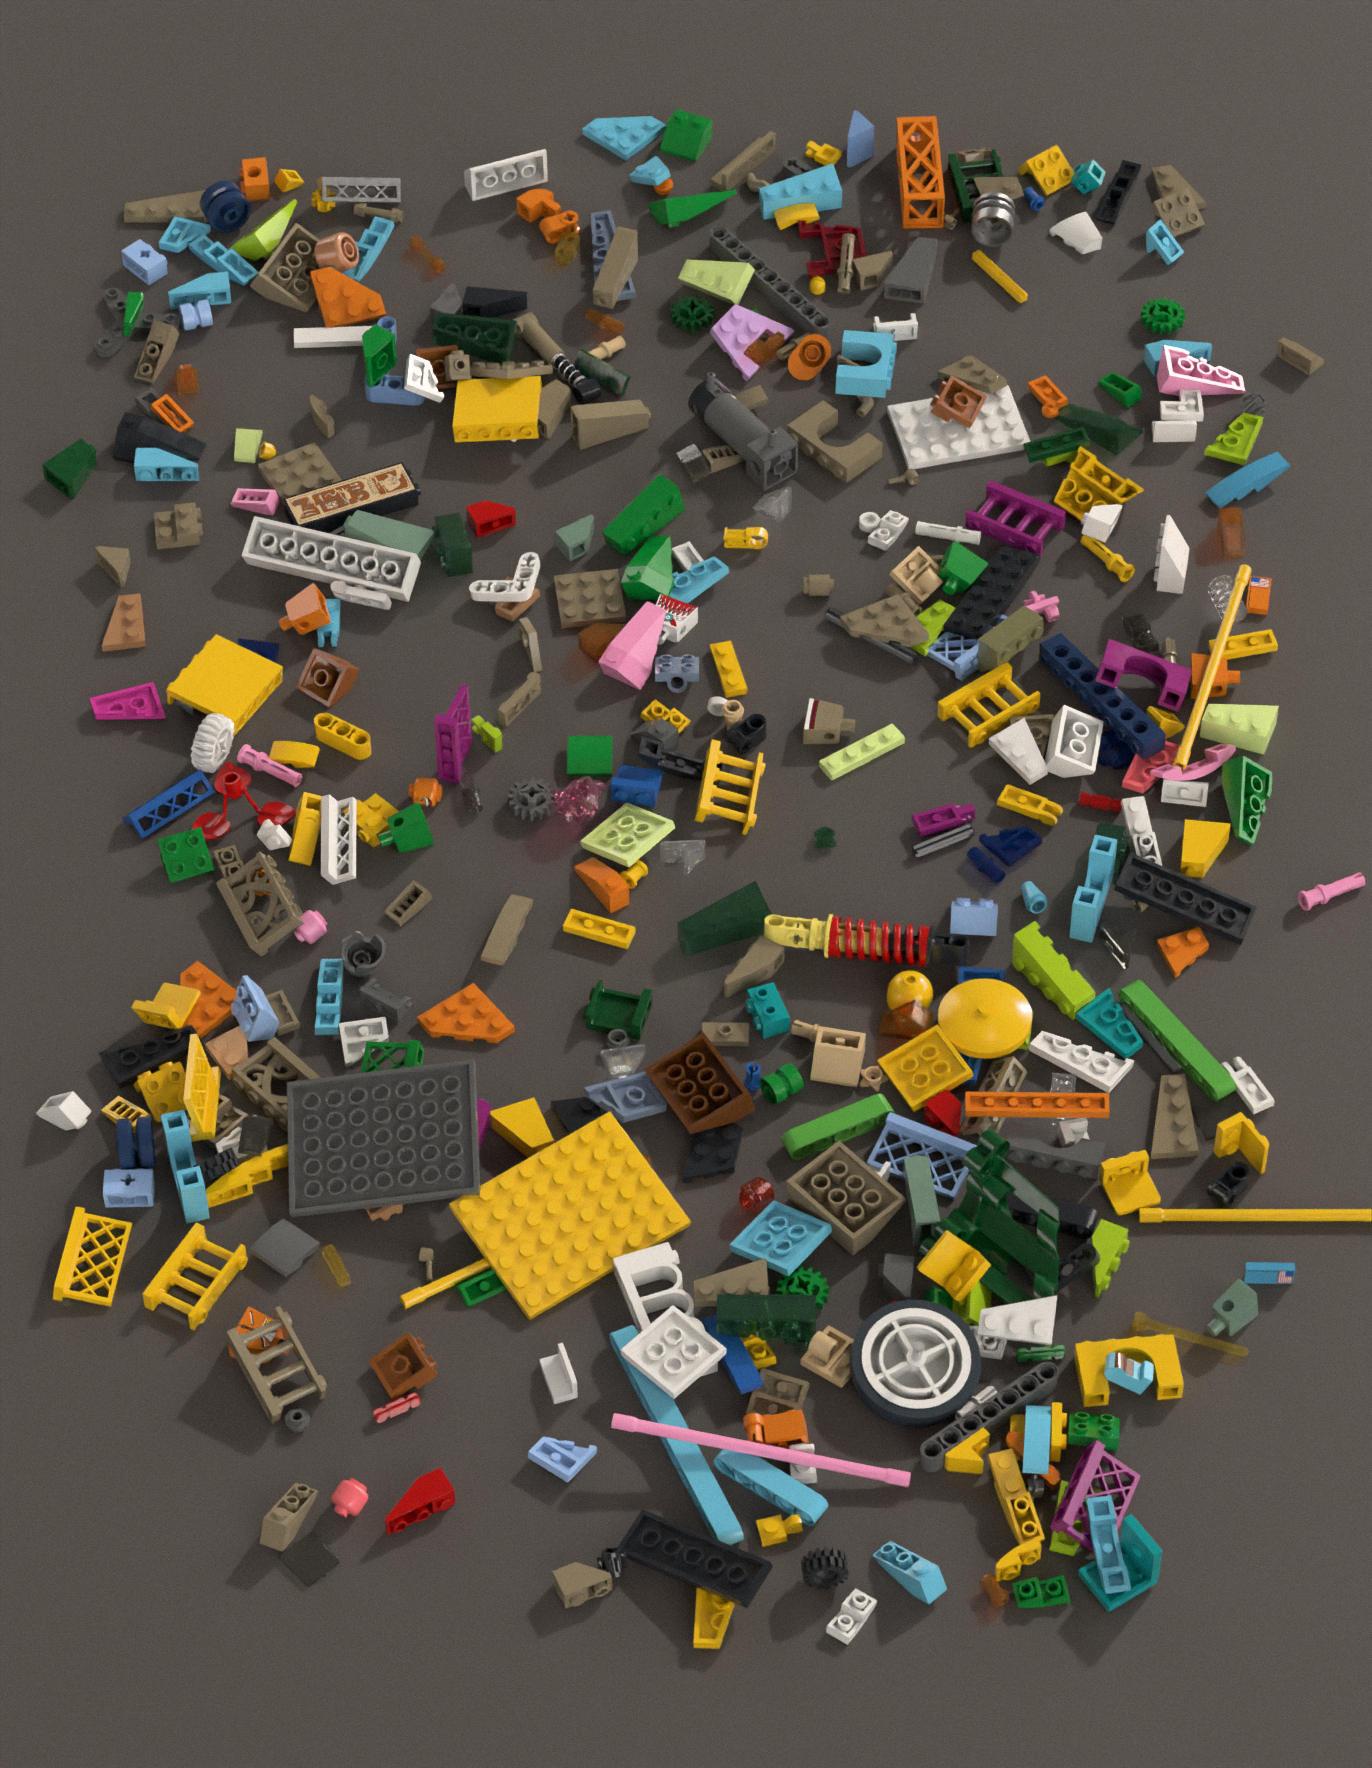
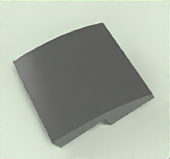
M283 1218L269 1228L251 1246L249 1252L286 1277L301 1268L303 1259L319 1250L320 1242Z

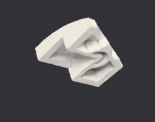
M1086 211L1071 216L1050 228L1052 236L1057 234L1064 239L1063 243L1073 246L1081 254L1101 249L1102 236Z

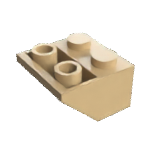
M819 1026L810 1080L857 1087L865 1053L866 1033Z

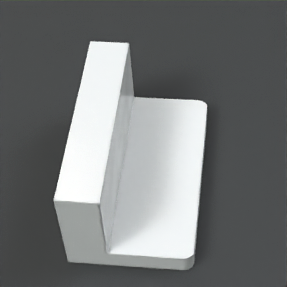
M1152 421L1153 442H1195L1197 423L1196 421Z
M1164 779L1161 802L1206 807L1209 783Z
M559 1343L558 1354L539 1359L540 1367L554 1404L578 1398L577 1380L564 1345Z

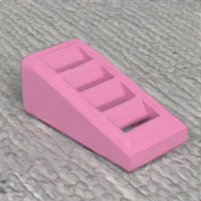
M238 488L230 504L232 507L265 515H274L280 499L276 490Z

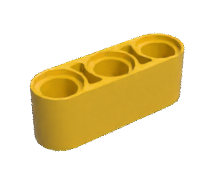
M320 713L315 716V736L320 742L358 760L370 757L371 740L369 733L329 713Z

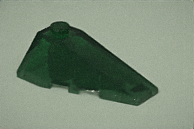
M1070 403L1058 409V415L1054 417L1072 429L1084 427L1090 440L1115 455L1122 452L1143 433L1141 428L1125 419Z

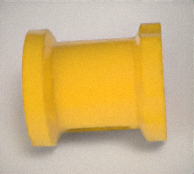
M637 860L619 875L627 883L629 889H634L637 886V881L648 874V868L642 861Z

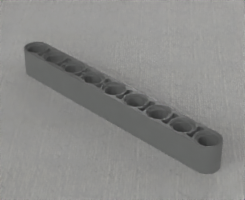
M716 226L710 230V249L722 261L749 263L755 269L749 281V284L803 332L819 334L827 340L829 339L830 319L725 227Z

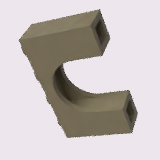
M822 400L787 425V433L798 442V448L807 456L813 458L837 478L848 483L882 458L883 443L868 432L852 444L843 447H833L823 443L820 438L838 426V410Z

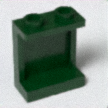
M598 980L596 987L591 988L590 1004L585 1005L583 1019H586V1029L610 1033L614 1029H622L627 1033L628 1038L641 1040L653 1005L652 990L643 988L642 994L639 996L605 989L603 987V980Z

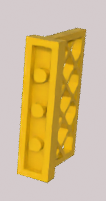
M198 1034L190 1035L183 1097L191 1118L189 1129L191 1142L215 1138L221 1080L219 1066L210 1067Z
M75 1207L54 1284L53 1300L63 1301V1297L111 1307L132 1223L85 1213V1208ZM88 1222L96 1223L101 1229L91 1233L87 1228ZM120 1228L124 1229L125 1233L115 1239L110 1230ZM106 1234L110 1242L100 1246L95 1238ZM91 1241L96 1249L86 1254L81 1246ZM115 1246L119 1254L110 1259L105 1250ZM100 1253L105 1262L95 1266L90 1258ZM86 1261L91 1269L80 1273L76 1265ZM110 1266L114 1274L104 1278L99 1270ZM95 1273L100 1282L90 1286L85 1278ZM78 1281L86 1288L80 1292L70 1290L71 1285ZM104 1286L109 1292L108 1298L97 1296L94 1290Z

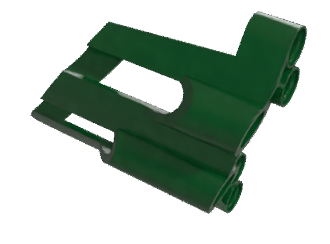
M989 1128L980 1136L977 1147L971 1148L963 1158L962 1164L970 1170L966 1182L967 1192L959 1208H954L948 1218L946 1217L938 1223L934 1230V1235L928 1237L921 1244L918 1253L925 1257L943 1233L949 1231L976 1249L991 1264L979 1281L1007 1305L1054 1296L1055 1291L1057 1292L1059 1276V1255L1057 1253V1232L1060 1228L1059 1207L1004 1160L1010 1148V1142ZM1011 1191L1039 1213L1037 1237L1011 1217L1007 1205L1008 1192ZM1012 1258L1035 1275L1034 1299L1007 1278V1266Z

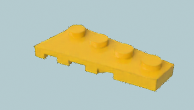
M697 1588L694 1648L720 1649L735 1603Z

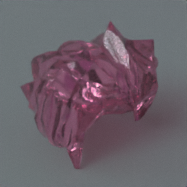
M589 776L572 780L565 790L559 792L554 789V805L558 812L563 813L568 822L574 819L581 824L584 816L591 820L593 819L594 812L598 811L600 793L607 786L602 781H593Z

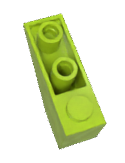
M1101 1219L1091 1241V1245L1100 1254L1099 1263L1092 1268L1094 1292L1097 1298L1102 1290H1107L1111 1281L1110 1274L1112 1271H1117L1121 1261L1119 1257L1121 1253L1125 1254L1130 1245V1240L1127 1239L1128 1229Z

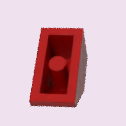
M488 500L466 506L467 522L477 538L516 525L514 507Z

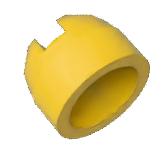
M819 276L812 278L809 283L810 292L816 295L825 292L826 284L824 279Z
M263 442L259 450V458L265 460L273 459L276 455L274 445Z

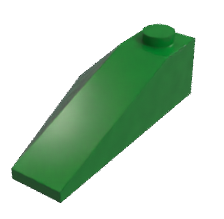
M736 190L668 198L649 203L648 209L659 225H668V228L679 227L680 222L691 219L737 193Z
M650 536L626 567L621 584L628 600H658L660 594L670 596L674 585L670 536Z
M1240 756L1223 763L1222 786L1235 837L1249 845H1253L1260 828V816L1266 810L1264 806L1265 801L1270 798L1272 792L1273 772L1245 756Z

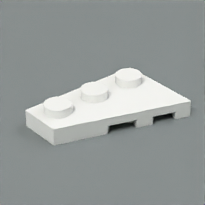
M1025 718L989 738V745L1030 785L1048 774V768Z

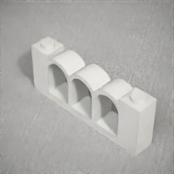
M669 1242L613 1258L615 1277L639 1334L651 1324L647 1316L648 1313L668 1308L672 1305L686 1310L685 1315L705 1331L701 1321L694 1317L693 1299L683 1290L682 1273L677 1267V1264L680 1263L676 1250L672 1251ZM663 1279L675 1284L667 1290L641 1298L636 1290L637 1286ZM718 1362L701 1376L717 1372Z

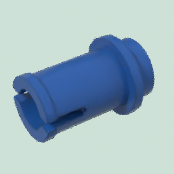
M1031 187L1024 189L1023 198L1027 200L1030 208L1036 211L1041 210L1045 204L1043 197L1038 196Z
M754 1062L746 1066L744 1085L750 1091H756L760 1088L761 1067L758 1063H756V1069H754Z

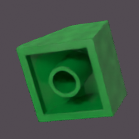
M676 109L667 122L660 151L696 162L712 139V119Z
M377 324L366 330L362 335L367 386L370 388L397 365L395 334Z

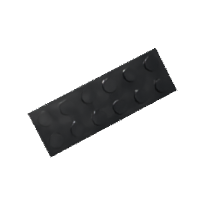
M1001 545L945 622L944 631L978 640L993 629L1039 564L1040 554Z
M1131 852L1114 888L1119 893L1239 945L1242 944L1257 909L1256 906Z
M643 1509L618 1546L621 1553L626 1552L627 1559L745 1608H748L773 1568L768 1560Z

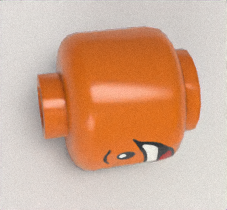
M417 777L414 784L410 783L408 795L412 797L414 804L419 802L420 806L434 807L437 802L441 801L442 785L435 778Z

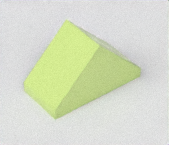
M236 429L234 461L255 463L262 430Z

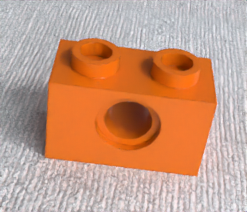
M266 157L242 159L243 168H239L240 180H244L240 181L241 192L246 193L248 201L270 199Z

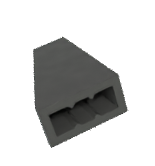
M916 238L885 280L884 298L925 303L937 257L938 239Z

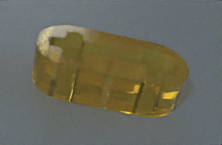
M568 232L562 236L555 249V260L558 264L568 265L574 260L580 248V237L577 233Z

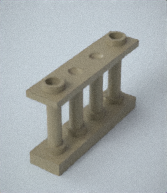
M280 1306L275 1308V1320L246 1334H239L236 1327L226 1333V1341L271 1424L281 1419V1410H283L284 1406L314 1391L321 1400L325 1398L327 1388L324 1377L322 1375L318 1376L291 1327L293 1323L287 1311L283 1313ZM281 1328L287 1339L286 1341L256 1356L254 1354L250 1355L247 1349L248 1343ZM291 1349L293 1350L298 1362L270 1376L261 1375L258 1369L260 1364ZM304 1370L310 1383L282 1397H273L270 1391L272 1385Z

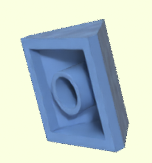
M855 110L848 133L847 167L855 166L874 156V125L859 111Z

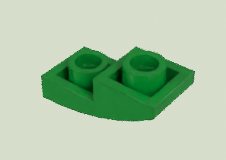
M1064 1575L1039 1581L1037 1577L1012 1583L1018 1608L1048 1607L1071 1602Z

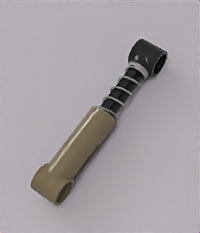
M528 312L511 321L515 335L519 339L524 338L548 365H552L554 369L558 370L559 374L563 375V378L573 387L574 397L580 405H584L601 396V389L594 378L587 379L584 376H580V372L574 369V365L569 364V360L566 359V353L540 327L536 316L532 312Z

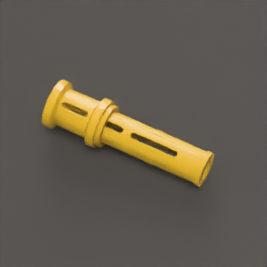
M1087 535L1082 536L1081 544L1106 564L1107 570L1117 574L1120 581L1126 582L1133 576L1135 567L1127 564L1120 554H1114L1097 539Z

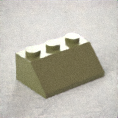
M1024 605L978 639L979 671L984 672L999 667L1004 662L1009 661L1016 653L1024 650L1035 639L1040 638L1043 634V617Z

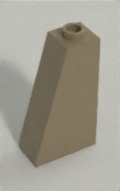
M617 227L593 288V304L611 309L616 304L638 262L637 230Z
M641 400L571 406L572 438L579 450L647 429L649 428V419L651 418L650 410L647 406H644Z

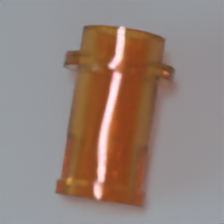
M994 1574L985 1575L983 1577L985 1581L981 1579L980 1584L989 1595L990 1603L996 1607L1004 1606L1009 1601L1007 1590L1002 1589Z

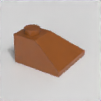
M313 648L296 688L327 707H332L352 689L360 669L344 659Z

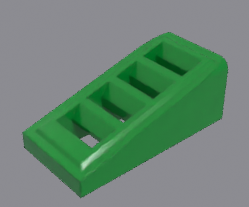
M127 293L124 315L125 336L130 335L143 309V293Z
M1113 371L1097 381L1102 389L1127 408L1142 399L1140 385Z

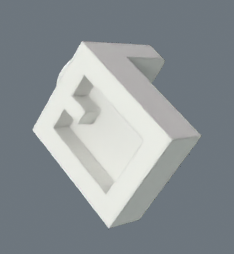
M798 1443L789 1446L790 1450L814 1454V1444ZM789 1462L792 1478L802 1484L817 1483L815 1467Z

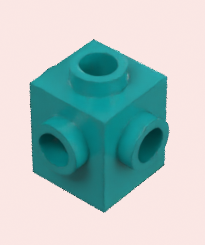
M1092 159L1074 168L1071 182L1082 194H1085L1089 191H1095L1101 185L1106 172Z

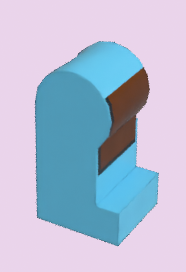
M1113 1352L1105 1358L1104 1375L1109 1381L1141 1394L1153 1381L1154 1364L1148 1361L1140 1364L1127 1359L1122 1353Z

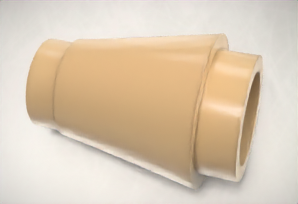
M729 700L722 707L727 730L739 724L742 720L744 708L737 700Z

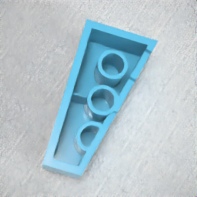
M830 164L759 188V207L763 220L775 218L774 211L802 203H815L817 211L842 208V188L834 165Z

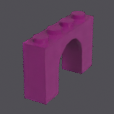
M1109 639L1103 652L1095 681L1116 689L1123 674H1135L1152 681L1160 690L1158 705L1178 712L1186 695L1192 670Z

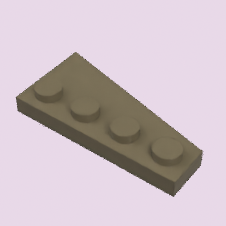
M1185 1074L1161 1075L1151 1159L1198 1156L1199 1150Z

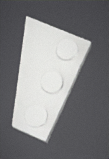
M1057 1296L981 1309L977 1336L1051 1346Z

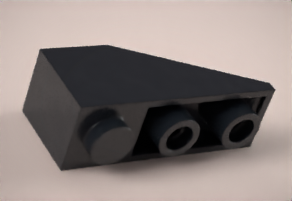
M467 286L462 303L463 318L485 320L525 310L528 308L527 292Z

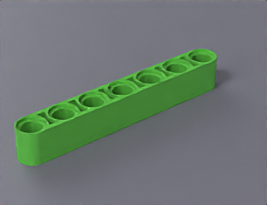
M1138 979L1118 991L1121 1003L1126 1004L1187 1075L1212 1101L1216 1102L1236 1090V1084L1231 1075L1143 981Z

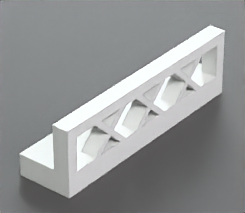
M329 794L322 796L321 876L334 885L356 878L357 800L354 797L337 801ZM349 806V811L342 817L341 808ZM346 824H348L349 830L344 835V837H342L341 830L344 828ZM347 843L349 844V850L342 857L341 850ZM346 863L349 864V872L340 875V870Z

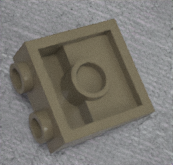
M195 502L175 504V511L154 513L157 549L200 545L199 536H203L202 523H198V521H201L202 517L201 509L196 508Z

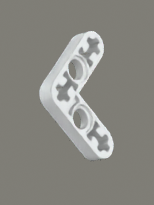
M534 552L523 554L519 559L513 580H479L473 582L469 586L471 598L475 601L521 602L528 600L532 596L539 573V556ZM525 575H530L528 578H521ZM505 589V591L503 592H496L498 590Z

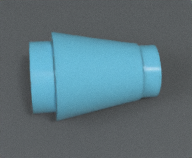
M1024 882L1021 885V891L1026 909L1034 914L1041 913L1047 907V897L1033 882Z

